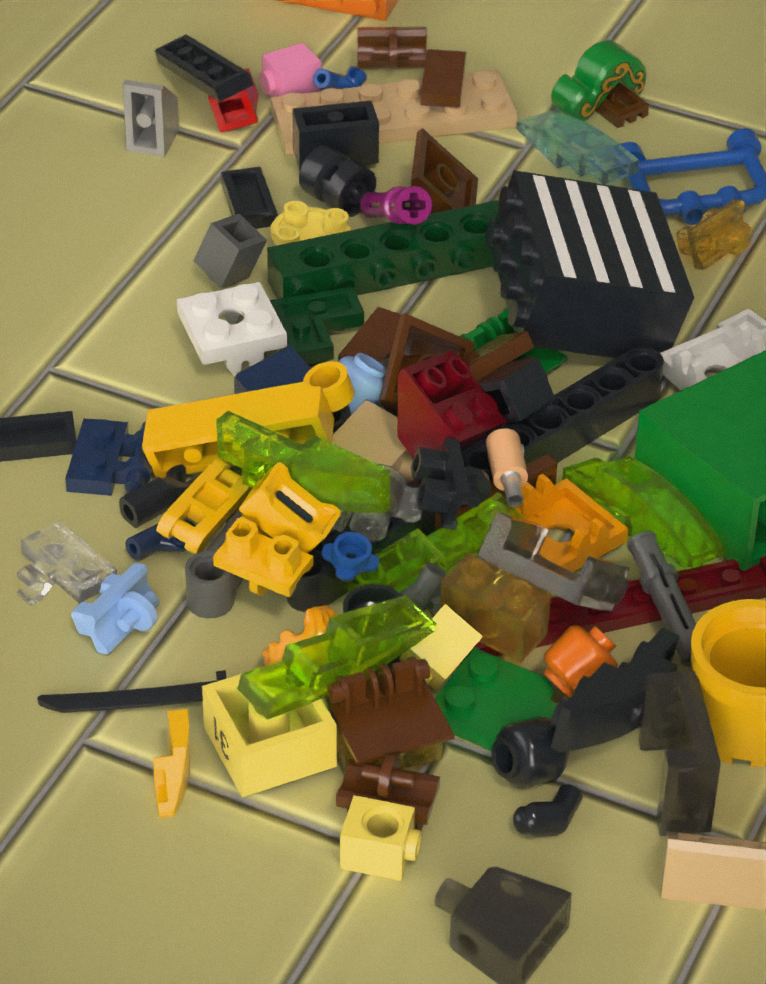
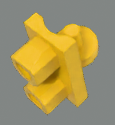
M240 517L237 518L226 532L224 543L213 555V564L220 569L249 580L250 592L263 596L270 589L290 598L300 578L313 567V555L301 551L298 540L284 534L275 536L272 539L258 533L255 522Z

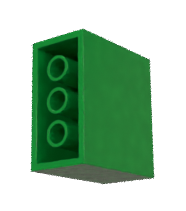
M766 350L639 411L632 483L727 559H735L739 562V568L742 571H746L759 564L760 558L766 556Z

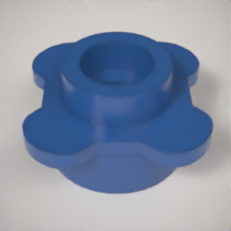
M356 532L340 534L336 537L334 543L326 544L322 550L323 559L332 563L336 569V577L342 581H352L356 575L364 571L374 572L379 566V558L371 554L372 546L370 541L362 534Z

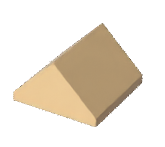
M667 831L661 898L766 910V842Z

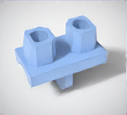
M133 563L122 575L111 573L101 583L99 591L101 596L93 603L81 602L72 611L71 616L78 633L91 636L97 653L108 655L134 629L148 631L157 623L158 616L155 608L160 602L147 582L148 570L145 564Z

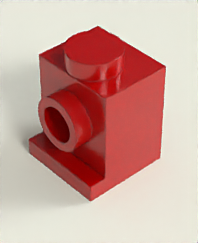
M249 68L244 70L250 73L253 86L221 102L208 95V100L220 133L258 123L259 119L256 110L259 94Z

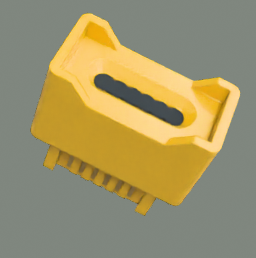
M281 462L275 464L254 485L239 507L240 512L243 514L241 517L255 522L258 533L272 539L283 534L298 540L299 549L305 553H309L326 538L341 515L340 509L334 504L320 502L291 479L288 468Z

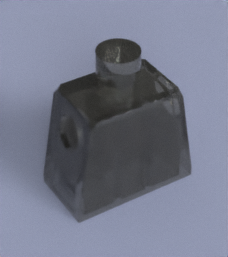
M495 866L488 868L472 888L450 877L445 879L437 891L434 905L451 914L449 945L455 953L497 984H526L569 928L572 893Z

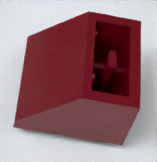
M453 350L405 367L398 373L397 437L413 459L419 447L440 450L445 437L458 439L462 451L499 429L507 422L498 411V406L494 399L483 391L471 375L467 363L458 357Z

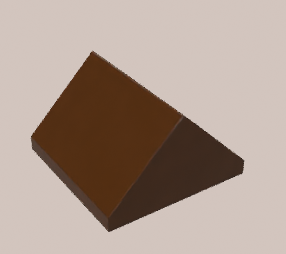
M423 128L419 130L416 134L411 186L421 187L427 191L432 202L430 214L476 205L478 178Z
M406 313L400 314L379 399L384 409L398 417V373L403 368L451 350L458 357L463 358L473 352L475 343Z

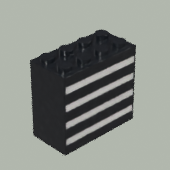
M514 170L508 186H503L501 189L498 213L495 221L491 220L488 223L485 236L486 244L490 246L493 255V270L498 272L500 279V294L505 299L509 311L508 323L510 326H513L514 332L528 331L534 347L610 358H617L636 347L652 348L659 353L671 349L695 297L657 193Z

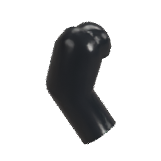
M564 784L558 789L553 801L531 802L527 806L518 807L513 815L515 829L521 834H531L533 836H556L564 833L583 799L582 792L573 785Z

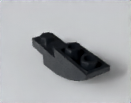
M661 628L649 642L642 641L639 644L629 664L622 662L616 668L604 662L590 677L584 675L577 684L574 694L570 699L562 698L553 712L550 724L556 729L551 749L565 752L603 744L632 732L655 717L668 702L678 665L673 663L672 660L680 636Z

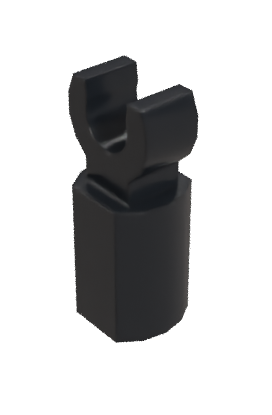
M183 464L170 468L165 478L161 479L158 477L119 499L120 512L123 518L134 528H137L161 515L169 509L197 477L185 482L186 469Z

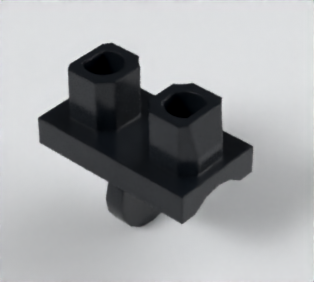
M445 437L440 450L422 447L417 449L411 464V473L413 479L422 480L417 494L418 508L423 511L439 513L442 528L456 530L458 525L456 514L460 506L477 507L491 493L489 476L483 470L464 466L458 439Z

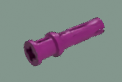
M397 186L387 192H367L360 200V209L365 216L369 218L384 217L397 224L407 223L415 225L422 223L428 218L432 208L431 197L427 191L417 186ZM372 203H380V207H372ZM405 203H410V207H406Z

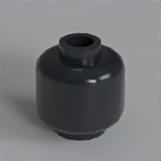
M536 716L514 721L503 726L497 734L496 740L492 745V762L498 774L513 786L526 788L550 782L559 778L564 772L569 751L558 752L551 749L556 729L551 726V719Z

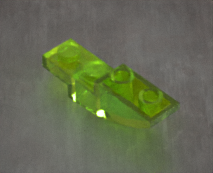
M229 410L216 419L218 457L242 468V484L253 488L275 464L281 462L288 468L291 479L320 502L334 504L340 511L385 513L391 508L389 469L315 435L303 444H300Z
M627 456L612 462H606L596 457L563 468L562 480L569 479L594 501L611 509L613 514L625 517V526L628 528L629 537L644 531L654 532L663 554L674 559L678 565L696 568L702 566L707 561L724 556V545L698 509L668 480L633 457Z
M498 492L480 503L479 506L457 518L458 525L456 530L440 528L426 537L418 528L376 554L379 558V566L376 571H364L356 575L352 581L340 580V582L348 592L368 584H382L394 588L400 593L415 582L426 563L429 562L438 565L446 572L447 577L445 579L492 566L491 554L528 532L526 519L514 507L509 506L505 497Z

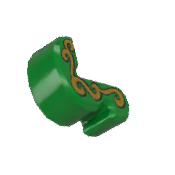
M611 40L597 42L583 53L572 78L564 74L556 81L551 93L552 103L575 122L587 120L619 81L623 82L640 96L646 82L647 73L645 66L640 59L622 45Z

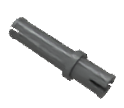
M652 531L638 533L627 542V548L631 552L641 573L640 585L644 592L651 595L666 629L680 636L676 650L681 664L688 667L692 666L691 637L696 622L677 584L678 573L674 565L667 563L656 540L655 533Z

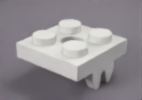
M260 282L241 284L233 288L199 293L194 296L177 299L178 315L203 365L224 361L228 370L233 376H236L241 370L242 362L247 361L250 367L264 360V352L287 347V333ZM240 314L244 316L243 321L235 324ZM221 315H224L226 321L223 319H219V317Z
M749 324L739 327L736 332L725 325L661 352L660 354L664 359L663 375L678 389L682 390L706 379L707 377L704 373L707 370L723 371L753 355L765 351L766 347L762 335L759 334L752 337V329Z

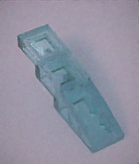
M548 111L516 122V129L557 169L569 166L580 177L591 173L602 184L638 173L639 160L607 134L575 117Z

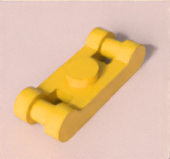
M216 457L164 513L158 523L156 532L168 539L174 536L184 542V548L193 554L202 552L210 538L243 503L258 481L246 473L240 476L230 470L229 463ZM188 517L198 524L194 527L184 521L185 518Z

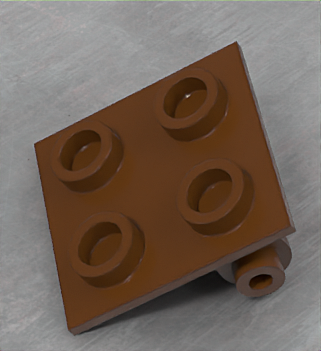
M411 656L407 660L393 663L391 672L387 664H381L378 667V676H376L371 667L364 669V673L359 672L348 676L339 675L335 677V682L327 684V689L322 690V695L357 765L383 759L387 752L401 754L454 739L455 735L425 679L430 678V668L425 658L417 660L415 656Z

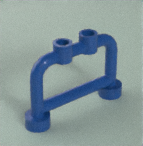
M748 128L733 132L727 139L726 147L728 150L646 160L641 147L637 143L625 142L618 145L611 154V161L617 174L627 177L632 189L650 192L651 189L645 176L744 165L755 186L753 189L738 191L734 186H725L718 190L716 194L699 196L697 192L689 190L681 193L677 199L659 198L665 216L681 215L683 221L688 225H696L702 222L706 217V211L720 210L723 217L727 220H736L745 213L747 206L759 204L766 199V172L758 157L762 146L756 133Z

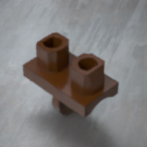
M357 27L358 68L425 67L427 27Z
M387 752L382 765L370 762L357 765L355 759L350 758L344 780L336 794V806L346 808L348 812L352 798L355 795L415 807L414 829L422 830L423 825L428 824L440 787V777L400 769L399 755Z

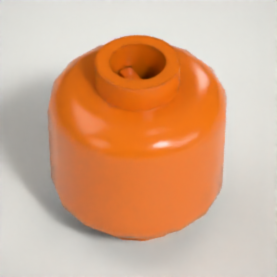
M570 626L545 652L544 660L548 668L544 671V674L570 698L574 694L581 678L584 675L590 677L604 662L618 668L616 659L610 653L616 645L596 626L589 632L581 626Z

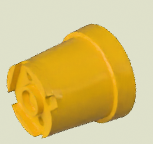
M736 600L709 610L699 619L692 633L691 665L693 674L698 682L697 735L702 746L711 755L723 762L733 764L735 758L750 761V767L766 766V600Z

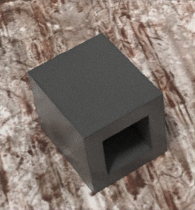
M236 214L210 224L193 261L212 281L223 288L250 277L267 239L240 214Z

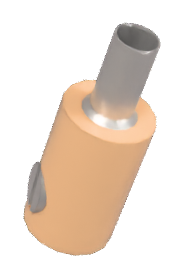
M507 428L498 429L489 434L486 439V449L493 483L499 490L505 491L508 505L517 507L523 503L521 487L528 480L524 459V445L521 444L520 437L514 430Z

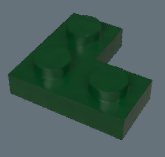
M353 286L270 300L287 333V347L291 346L307 365L334 360V345L328 332L342 331L348 328L360 327L364 324V310Z

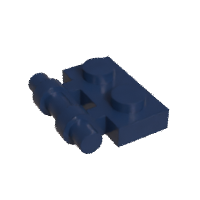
M83 418L65 478L66 491L112 496L115 484H125L126 491L130 493L148 483L153 469L142 449L146 421L143 422L141 430L131 435L128 431V422ZM123 456L131 457L127 462L122 461Z

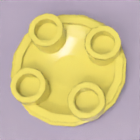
M290 201L284 205L283 213L277 216L271 224L270 237L277 246L350 231L352 229L348 225L349 215L343 209L331 208L325 210L308 207L301 201Z

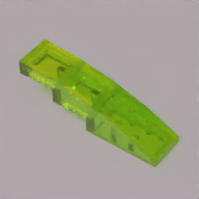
M406 595L329 618L324 634L287 644L282 661L241 673L237 689L268 720L328 696L327 684L335 682L336 676H348L359 672L364 673V669L370 667L374 671L377 670L379 665L391 662L432 634L437 624Z

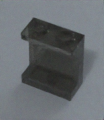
M496 513L479 551L478 558L578 606L612 611L614 605L621 602L628 589L629 581L626 577L630 567L622 563L588 556L579 575L538 555L549 528L534 521Z
M695 671L649 674L645 677L638 741L641 751L666 750L664 752L656 819L660 836H666L667 831L689 834L711 832L721 761L699 679Z

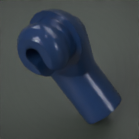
M188 519L184 520L192 526L196 527V525L192 521ZM156 524L126 539L125 545L129 555L136 560L154 551L184 552L186 551L184 548L185 543L174 536L168 539L156 532L158 526Z

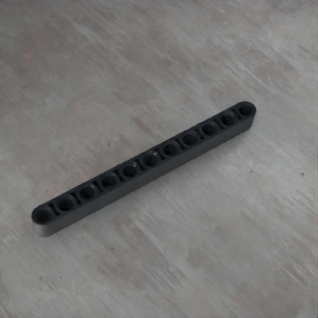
M648 347L630 349L555 394L554 400L522 421L507 423L499 429L507 428L518 433L521 444L524 445L525 464L547 454L559 463L635 416L640 410L659 400L664 365L663 356L657 350ZM487 435L462 450L461 453L465 467L470 466L483 470L489 476L490 481H492L493 478L486 449ZM414 479L400 487L401 490L396 508L391 513L375 515L364 509L332 528L326 538L308 553L313 555V567L300 578L290 598L287 597L288 604L301 612H306V610L312 607L329 605L434 540L435 512L423 511L418 508L417 494L422 480ZM346 532H356L365 536L371 543V554L379 558V566L376 571H364L356 575L352 581L338 579L335 574V567L330 561H326L322 557L323 547L328 543H334L337 536Z

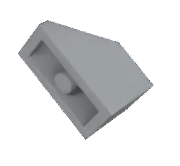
M125 80L123 83L127 151L165 157L179 131L178 97L162 85Z

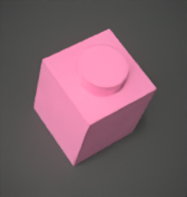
M304 43L263 54L262 71L259 73L260 86L263 92L271 97L284 96L288 93L301 94L322 91L313 82V75L317 70L322 69V62Z

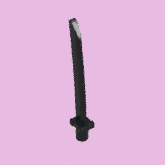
M226 670L216 671V681L119 691L40 695L37 700L39 706L61 713L203 701L202 686L227 679Z

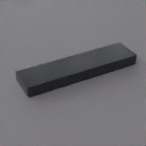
M185 34L154 51L161 65L218 102L254 85L249 72L189 35Z

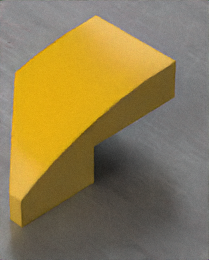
M188 709L167 711L171 756L153 757L154 786L159 818L171 817L176 814L188 785L191 761Z

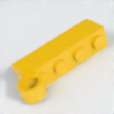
M329 361L311 368L306 373L303 382L150 409L147 411L142 449L149 464L152 466L155 477H160L161 479L166 477V473L170 468L181 464L185 466L186 475L203 472L216 457L226 461L232 467L332 449L334 428L332 412L346 407L353 400L355 389L346 367L342 363Z

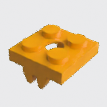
M544 474L538 476L535 488L528 482L521 487L524 500L520 506L504 511L497 515L495 520V530L555 581L562 579L626 543L628 537V528L569 479L566 478L553 485L551 480ZM554 527L560 530L571 529L574 535L570 541L557 542L552 540L547 533Z

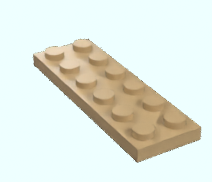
M480 70L475 73L464 74L461 103L458 108L420 105L423 79H404L395 83L364 84L361 87L344 89L328 88L318 92L288 93L284 96L270 97L271 113L286 155L294 154L292 108L372 100L379 121V144L416 139L417 132L422 128L432 137L517 127L518 113L498 70Z

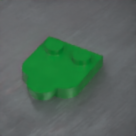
M473 648L435 697L455 736L492 751V745L503 726L514 721L536 716L551 719L557 703L552 701V685L545 677L477 648Z

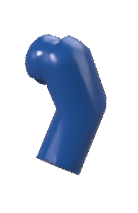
M355 66L349 67L346 75L326 69H319L313 75L315 86L323 90L328 88L361 87L367 80V74Z

